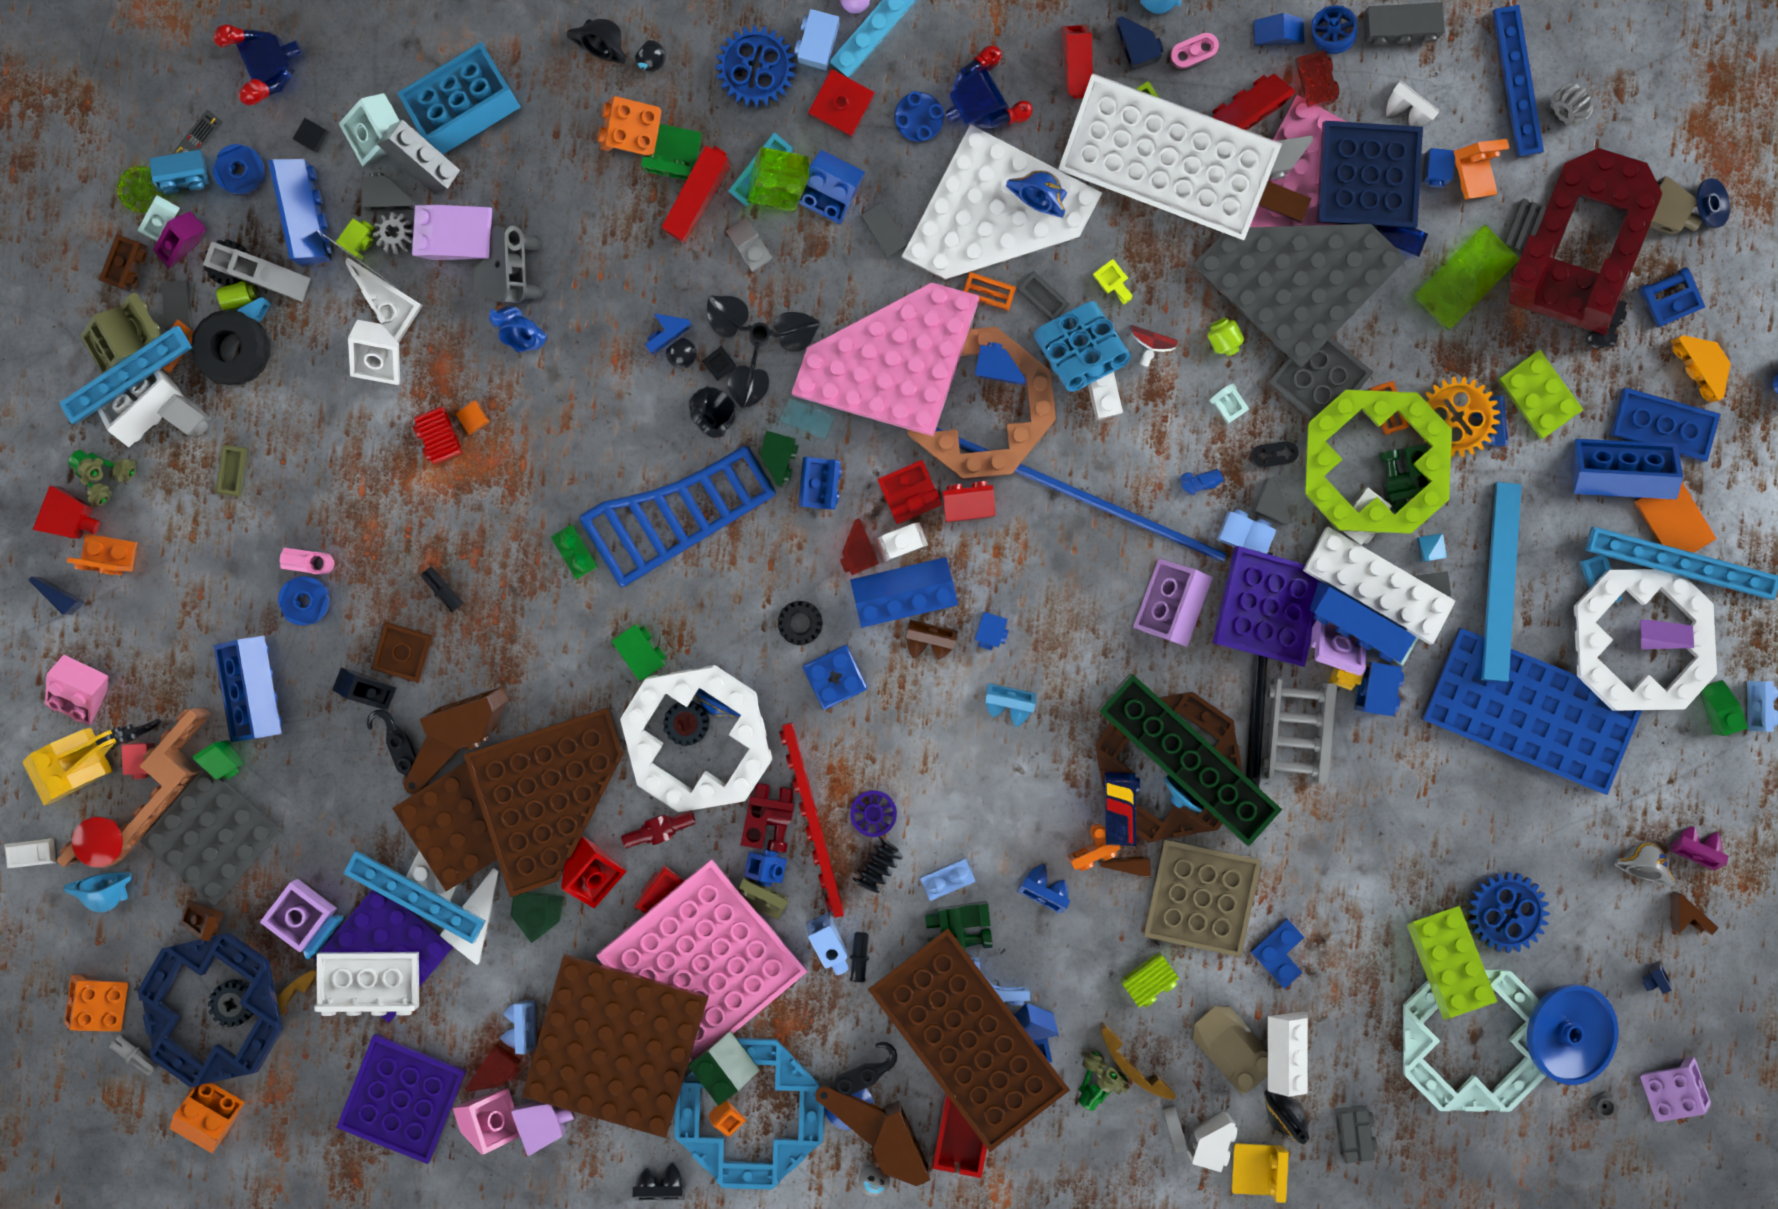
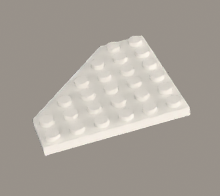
M970 124L902 258L944 280H949L959 275L1021 257L1022 255L1072 241L1080 237L1102 192ZM1040 170L1053 174L1059 180L1061 188L1067 191V195L1062 201L1066 210L1063 218L1045 214L1029 207L1006 187L1007 181L1013 178H1021L1031 172Z

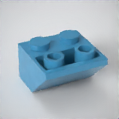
M201 150L150 158L152 181L159 193L164 192V195H174L179 193L181 189L189 188L190 191L204 189V185H210L204 155Z

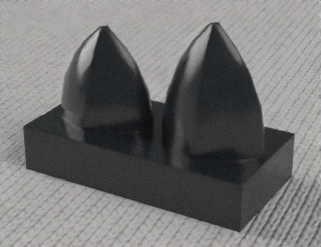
M671 1163L664 1171L660 1186H658L653 1172L646 1168L639 1175L636 1186L633 1187L632 1197L634 1200H685L682 1178L674 1163Z

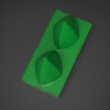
M573 524L551 536L575 579L581 578L598 567Z

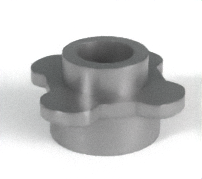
M1604 1091L1600 1097L1592 1098L1589 1101L1590 1107L1594 1108L1596 1112V1118L1600 1121L1612 1117L1619 1111V1106L1612 1100V1094L1608 1091Z

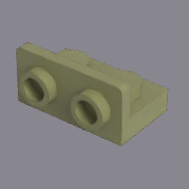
M748 877L743 878L738 889L756 910L775 919L780 918L789 900L788 896L767 886L759 885L757 881Z

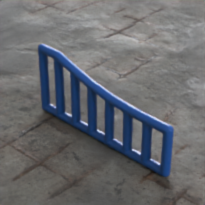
M745 445L719 461L677 482L640 494L604 501L580 515L579 520L618 585L625 587L775 496L776 491L750 448ZM743 457L764 490L752 499L731 464ZM723 470L743 503L732 511H729L710 479V476ZM698 482L702 483L722 516L708 524L687 487ZM678 492L700 530L687 537L664 496ZM654 500L679 543L666 550L639 503ZM629 506L658 555L645 563L613 509ZM603 513L637 567L626 575L622 573L591 521Z

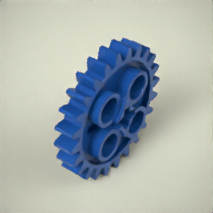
M756 25L753 26L752 32H748L747 28L743 27V35L734 31V40L726 38L729 46H720L724 55L716 56L717 60L722 62V64L715 65L716 70L722 72L717 75L718 81H724L721 85L722 90L730 88L727 93L728 97L731 98L736 94V103L739 104L744 99L746 107H749L751 101L755 103L756 108H759L760 101H763L765 106L769 107L768 99L771 98L777 103V94L779 93L785 97L786 93L783 88H792V84L788 79H795V74L790 70L796 69V63L789 62L795 58L794 53H787L791 49V45H782L785 40L784 36L776 39V30L767 34L766 26L763 27L761 32L757 31ZM763 46L759 57L760 68L756 69L753 88H749L753 77L752 66L756 64L758 47ZM745 47H750L754 50L749 57L742 56L740 52ZM769 53H774L778 56L777 60L772 63L766 62L764 58ZM739 71H744L748 74L747 78L743 81H737L734 76ZM763 77H769L772 80L771 84L767 87L760 86L758 82Z
M1506 871L1503 878L1497 872L1495 875L1496 880L1487 876V885L1481 882L1478 883L1481 888L1480 892L1472 890L1476 899H1468V902L1474 906L1466 910V912L1473 915L1467 921L1470 924H1476L1471 931L1473 933H1480L1477 939L1481 942L1486 940L1485 946L1491 948L1494 945V950L1498 952L1501 951L1502 947L1507 953L1511 952L1512 947L1515 951L1520 952L1521 945L1529 949V940L1538 942L1535 936L1536 933L1544 935V931L1540 927L1541 925L1549 924L1543 920V916L1550 915L1549 912L1543 910V907L1549 905V902L1540 900L1544 897L1545 893L1542 891L1536 892L1539 885L1536 883L1530 885L1531 879L1525 877L1522 880V874L1516 873L1513 877L1511 872ZM1507 889L1508 898L1500 901V892ZM1517 893H1520V897L1516 899ZM1528 902L1530 905L1529 911L1522 914L1521 905ZM1506 908L1512 912L1510 916L1504 913ZM1490 911H1495V919L1492 922H1487V914ZM1516 923V932L1513 935H1509L1508 927Z

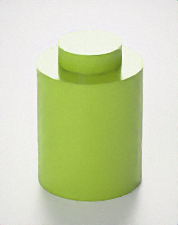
M247 281L237 282L216 289L217 298L222 310L239 309L255 301V298L258 297L254 284H249Z

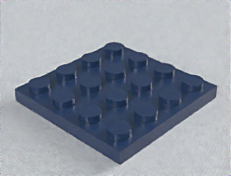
M1340 121L1322 122L1317 223L1371 224L1372 226L1417 228L1423 127Z

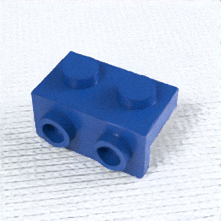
M803 457L798 506L835 510L839 501V492L837 491L838 480L842 472L840 460Z

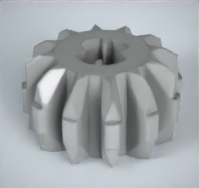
M1567 83L1553 94L1550 107L1554 109L1555 112L1553 114L1559 117V121H1564L1567 126L1577 127L1594 112L1593 106L1595 104L1590 100L1591 95L1585 92V88L1581 89L1577 83Z
M390 212L389 219L385 215H381L382 225L378 222L374 224L375 227L380 229V231L373 232V236L379 238L376 245L378 247L384 246L383 251L385 253H389L392 250L395 255H399L400 247L405 252L409 251L406 244H413V239L410 236H413L414 229L410 228L414 223L411 220H406V215L402 213L397 217L395 212ZM393 229L399 231L396 232L397 234H399L396 238L390 236L393 235L391 233Z

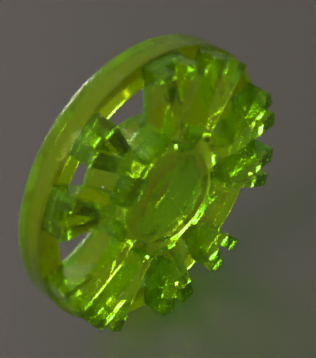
M145 166L131 167L118 180V198L127 209L133 212L147 213L153 202L151 201L152 195L165 198L164 192L152 191V188L156 187L154 184H150L152 179L151 168ZM135 171H139L140 178L137 180L132 175ZM146 171H147V172H148V175H147V178H146V181H145V180H144V177H145V173H146ZM126 178L133 181L131 185L125 182ZM122 187H129L130 193L123 195ZM132 196L135 197L129 203L126 202ZM138 200L141 201V209L134 208ZM144 200H148L149 207L146 206Z

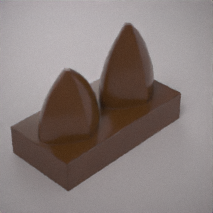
M910 620L906 634L909 653L912 658H916L925 650L929 643L934 655L940 660L955 648L958 631Z

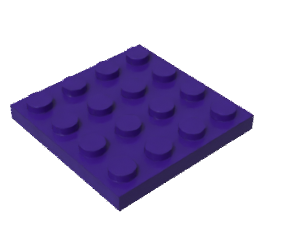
M1235 546L1213 644L1305 667L1312 638V627L1316 621L1314 619L1315 613L1310 611V607L1320 581L1302 571L1306 564Z
M371 890L320 952H419L420 988L453 949V946L444 940L440 933L418 914ZM387 1011L386 1015L380 1016L390 1023L396 1016V1011Z
M374 1034L336 1128L429 1164L467 1070Z

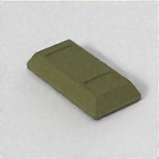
M222 444L215 493L241 497L248 448Z

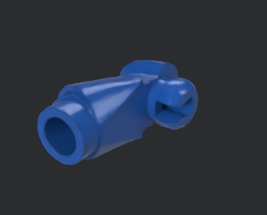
M1217 468L1198 474L1193 477L1192 473L1186 472L1180 478L1182 482L1181 487L1191 495H1195L1197 491L1214 489L1224 481L1221 472Z

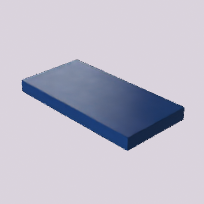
M1622 388L1609 436L1632 442L1678 444L1679 455L1708 462L1721 414L1633 389Z

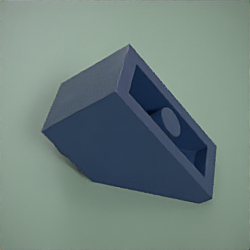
M1123 16L1118 17L1115 27L1130 70L1132 71L1158 62L1163 52L1160 38L1156 39L1153 31Z

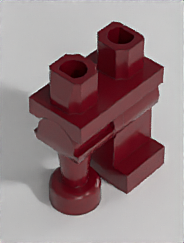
M757 783L754 793L749 799L740 846L763 849L767 825L774 826V839L768 841L767 850L786 853L788 844L784 842L787 825L793 818L795 802H793V789L780 787L777 800L768 798L770 785Z

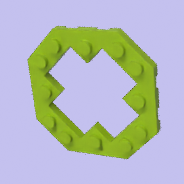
M1345 390L1308 423L1304 494L1338 531L1411 534L1449 500L1452 429L1418 393ZM1360 410H1363L1378 427L1398 411L1432 447L1413 464L1430 483L1395 515L1378 497L1358 513L1324 477L1343 460L1326 441Z

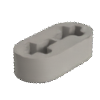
M1175 1106L1163 1108V1115L1175 1153L1179 1154L1188 1151Z

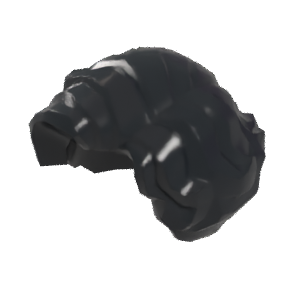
M714 387L701 388L689 400L692 421L702 433L709 437L720 438L733 425L737 416L736 405L722 390Z

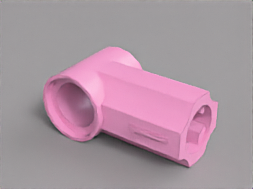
M284 547L280 554L279 562L281 569L326 575L334 568L333 557L327 553ZM319 557H321L324 562L323 567L320 570H318L316 567V560Z

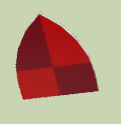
M1134 325L1130 326L1131 335L1140 344L1145 346L1139 362L1143 366H1149L1155 351H1172L1178 344L1176 339Z

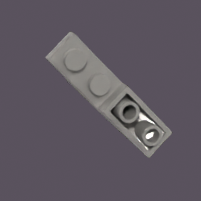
M212 241L203 263L208 268L301 302L304 300L311 278L274 263Z

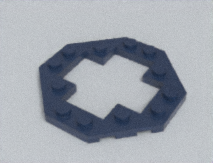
M231 933L213 936L210 938V941L196 940L162 948L137 990L139 1001L142 1000L145 1015L142 1016L146 1035H149L152 1049H149L151 1060L189 1087L259 1072L283 1031L269 960ZM216 957L251 982L239 1004L259 1018L237 1055H234L218 1044L213 1047L204 1063L169 1038L181 1016L164 1005L162 1001L183 965H186L202 976L206 974Z

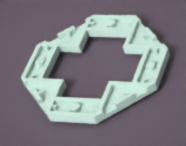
M1485 969L1492 989L1525 1021L1508 1039L1525 1058L1491 1092L1474 1075L1459 1089L1454 1091L1423 1059L1440 1042L1423 1024L1439 1008L1428 980L1403 1004V1075L1439 1111L1464 1110L1485 1112V1110H1499L1500 1112H1511L1546 1077L1534 1065L1527 1046L1529 1019L1540 1000L1508 969Z

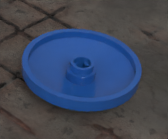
M1566 984L1552 989L1535 1006L1527 1027V1046L1534 1065L1543 1075L1561 1084L1579 1085L1593 1080L1609 1065L1617 1047L1619 1028L1615 1011L1607 998L1593 988L1580 984Z

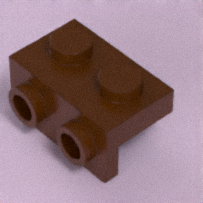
M116 234L99 280L130 292L131 287H135L138 281L137 272L140 264L142 265L147 258V246Z

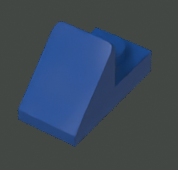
M654 314L665 330L663 332L658 330L647 338L649 342L645 345L654 355L692 328L693 325L688 319Z

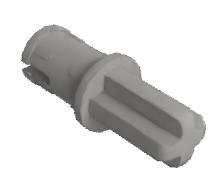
M121 1035L117 1036L115 1040L122 1047L118 1046L115 1042L111 1043L109 1048L126 1060V1064L131 1063L147 1076L155 1071L157 1063L142 1053L140 1047H134Z

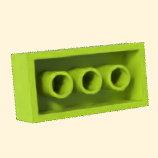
M1460 906L1407 924L1443 1020L1498 1002Z

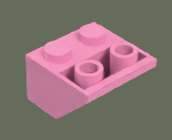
M63 655L47 673L45 705L54 711L70 716L77 722L90 726L107 693L109 676Z

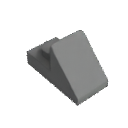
M747 218L726 230V233L752 273L773 260V257Z

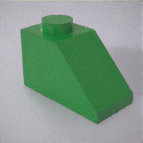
M1723 680L1707 684L1700 692V696L1713 734L1727 736L1748 729L1741 705Z
M229 740L212 743L192 756L216 780L224 777L226 780L233 778L240 773L238 768L244 765Z

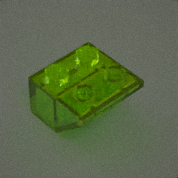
M760 147L753 163L747 203L795 212L809 180L808 156Z

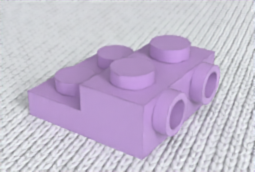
M1317 621L1312 627L1311 647L1315 648V661L1361 676L1366 666V648L1357 644L1359 639L1352 634L1347 638L1336 632L1337 626L1331 622H1328L1326 626Z

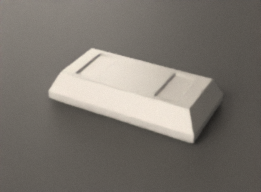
M54 838L4 844L7 869L57 863Z

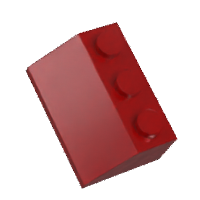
M1274 73L1268 78L1266 75H1263L1253 82L1255 87L1249 91L1243 89L1232 97L1234 100L1227 106L1225 103H1222L1212 111L1214 114L1212 118L1244 130H1249L1285 105L1294 95L1295 90Z

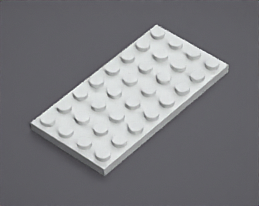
M1092 74L1058 170L1245 240L1282 143Z

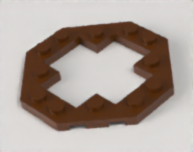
M1192 691L1159 697L1174 712L1180 713L1215 737L1218 741L1214 748L1242 772L1241 757L1233 719ZM1111 723L1108 724L1095 743L1106 810L1107 798L1130 805L1133 809V832L1149 843L1201 832L1216 831L1221 827L1222 823L1205 808L1196 815L1184 806L1180 809L1173 804L1161 821L1135 802L1132 804L1130 801L1107 795V783L1127 788L1136 775L1135 772L1116 760L1129 739ZM1107 810L1108 815L1128 828L1127 816Z

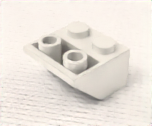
M1223 1111L1192 1128L1187 1145L1188 1151H1186L1192 1164L1222 1172L1223 1165L1227 1166L1230 1159L1228 1148L1230 1142H1234L1237 1135L1236 1124L1228 1112Z

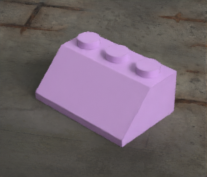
M1158 558L1133 628L1188 647L1213 577L1196 569Z

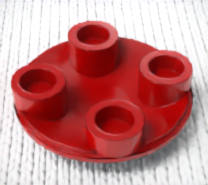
M91 817L82 821L76 827L72 836V848L76 857L85 865L104 867L114 862L122 854L123 838L114 820L104 817Z

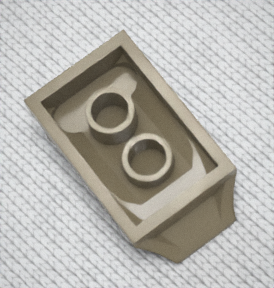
M1215 1005L1193 1024L1194 1035L1192 1039L1241 1095L1252 1090L1268 1076V1049L1229 1005L1227 1007Z

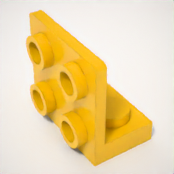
M1235 1143L1233 1151L1232 1192L1234 1194L1270 1195L1274 1198L1275 1202L1286 1203L1289 1155L1283 1145Z

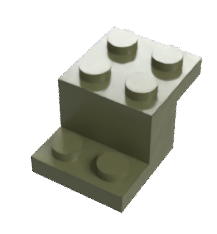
M137 292L128 295L121 306L93 315L80 335L101 374L161 336L158 324L153 322L148 313L146 303L140 299Z

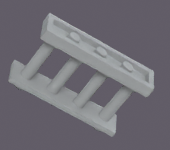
M1273 678V683H1270L1268 687V698L1272 699L1267 756L1262 759V772H1265V777L1274 779L1275 771L1307 773L1314 777V781L1329 784L1337 684L1322 682V688L1319 687L1318 690L1282 687L1283 679ZM1281 697L1316 699L1318 702H1321L1320 712L1316 714L1280 711ZM1279 721L1315 724L1316 727H1319L1318 737L1306 739L1278 736ZM1277 746L1313 749L1316 752V762L1307 764L1275 761Z

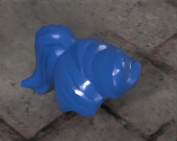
M506 306L497 312L493 309L490 310L489 321L493 327H499V340L503 344L511 346L518 353L536 350L543 346L547 335L532 320L523 317L518 308Z

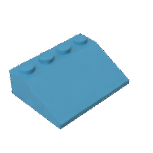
M482 42L397 92L419 134L441 154L447 153L521 108Z

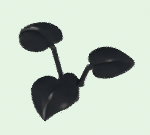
M710 295L707 301V317L712 329L718 335L729 338L734 336L738 329L740 331H749V340L755 346L750 368L743 365L738 366L730 372L728 377V389L741 408H748L757 404L765 396L769 388V377L766 371L755 369L759 347L767 344L769 336L779 337V343L785 350L799 352L811 343L820 325L818 320L807 314L785 312L774 321V328L777 333H774L766 324L760 322L755 323L753 326L743 327L742 325L748 320L749 312L748 307L742 300L733 296Z

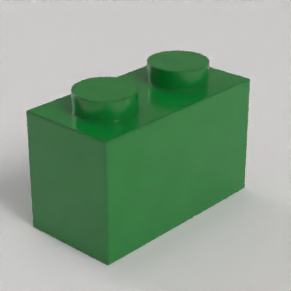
M635 624L611 642L636 678L641 682L666 665L664 659L667 657L659 646L654 647L649 640L652 638V635L646 626L640 627L639 624Z

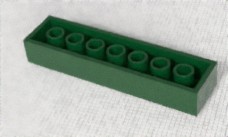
M1129 673L1097 709L1103 717L1248 847L1283 810L1134 674Z

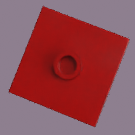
M831 69L808 114L852 138L875 92Z

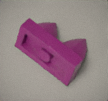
M1694 826L1685 829L1677 840L1671 842L1669 850L1713 871L1727 865L1729 858L1728 855L1723 853L1722 840L1718 832L1711 834L1704 841V844H1701L1698 832Z

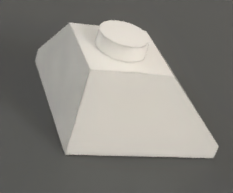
M357 320L348 337L350 376L399 385V343L382 324Z

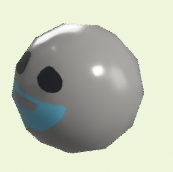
M875 1165L868 1166L859 1176V1186L868 1196H881L889 1188L890 1178L888 1175L883 1174L880 1167L876 1168Z

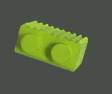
M1159 951L1121 978L1120 982L1140 1008L1142 1005L1148 1007L1157 1000L1156 995L1164 991L1167 993L1175 988L1179 977Z

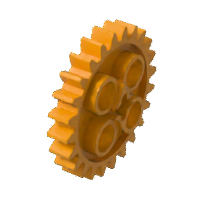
M1452 377V384H1448L1443 379L1442 388L1434 384L1435 393H1425L1429 398L1427 403L1434 411L1439 408L1446 409L1447 418L1444 421L1451 429L1460 428L1462 431V438L1457 442L1452 441L1451 457L1453 458L1456 451H1459L1460 456L1464 458L1466 450H1469L1472 455H1475L1474 447L1476 446L1484 450L1482 442L1491 443L1492 441L1488 437L1489 433L1497 434V431L1492 426L1500 424V421L1494 419V416L1500 414V411L1493 410L1492 408L1498 404V401H1489L1493 393L1488 392L1484 394L1483 392L1486 387L1484 384L1476 388L1477 380L1475 379L1470 385L1467 384L1466 377L1462 378L1461 383H1458L1456 377ZM1460 393H1465L1468 396L1467 404L1462 407L1455 404V397ZM1448 399L1457 412H1464L1465 415H1463L1462 419L1473 431L1472 435H1469L1458 421L1453 423L1452 420L1455 416L1446 406L1444 400ZM1481 413L1483 416L1482 424L1475 427L1470 424L1471 415Z

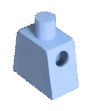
M827 912L806 923L808 938L824 968L832 967L835 975H840L849 969L845 961L848 958L847 951L830 914Z

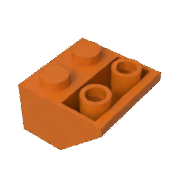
M213 1083L195 1086L174 1113L169 1129L213 1153L229 1131L244 1105V1101Z

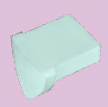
M1235 384L1226 386L1209 400L1211 404H1215L1227 424L1249 410L1236 390Z

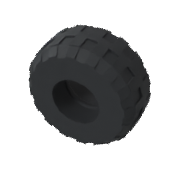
M223 310L209 314V316L201 320L192 335L191 351L195 365L206 377L220 384L242 385L254 380L263 372L270 357V341L263 326L239 311ZM237 334L241 340V352L234 360L225 362L220 354L221 343L227 336Z

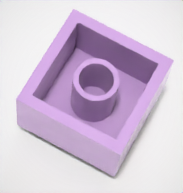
M296 879L288 884L260 923L298 952H301L337 908L302 881Z

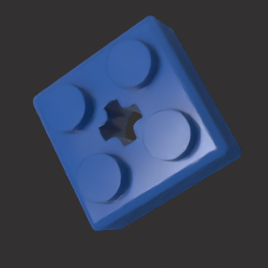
M847 645L839 647L802 667L823 710L867 690V685ZM834 670L835 673L842 674V677L839 678V684H835L834 681L829 682L828 678L831 676V671Z

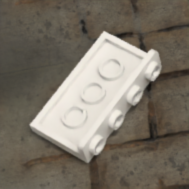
M319 952L317 954V1004L314 1006V1011L321 1012L322 1016L336 1015L337 1012H346L348 1016L361 1015L362 1012H371V1015L380 1016L386 1015L387 1011H396V1015H411L412 1011L419 1007V952Z

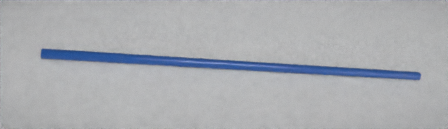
M936 427L935 432H936V431H944V430H942V429ZM958 437L959 448L970 453L990 451ZM1020 464L1014 471L1218 561L1223 562L1226 557L1225 552Z

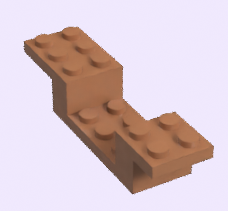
M206 707L185 709L176 718L178 723L173 729H167L160 736L161 742L156 748H150L144 754V762L140 767L161 786L156 787L150 793L149 798L151 799L145 806L142 804L132 814L134 819L129 824L126 823L120 828L123 838L122 854L114 862L102 868L121 863L201 771L180 750L212 715ZM71 841L63 846L60 850L62 855L56 860L62 867L81 862L74 854Z

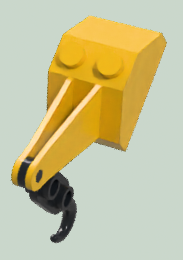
M155 719L137 727H133L132 724L122 728L117 727L96 737L91 728L83 729L29 754L22 763L43 805L46 806L112 773L113 770L105 757L109 749L139 738L138 736L159 726L161 720Z

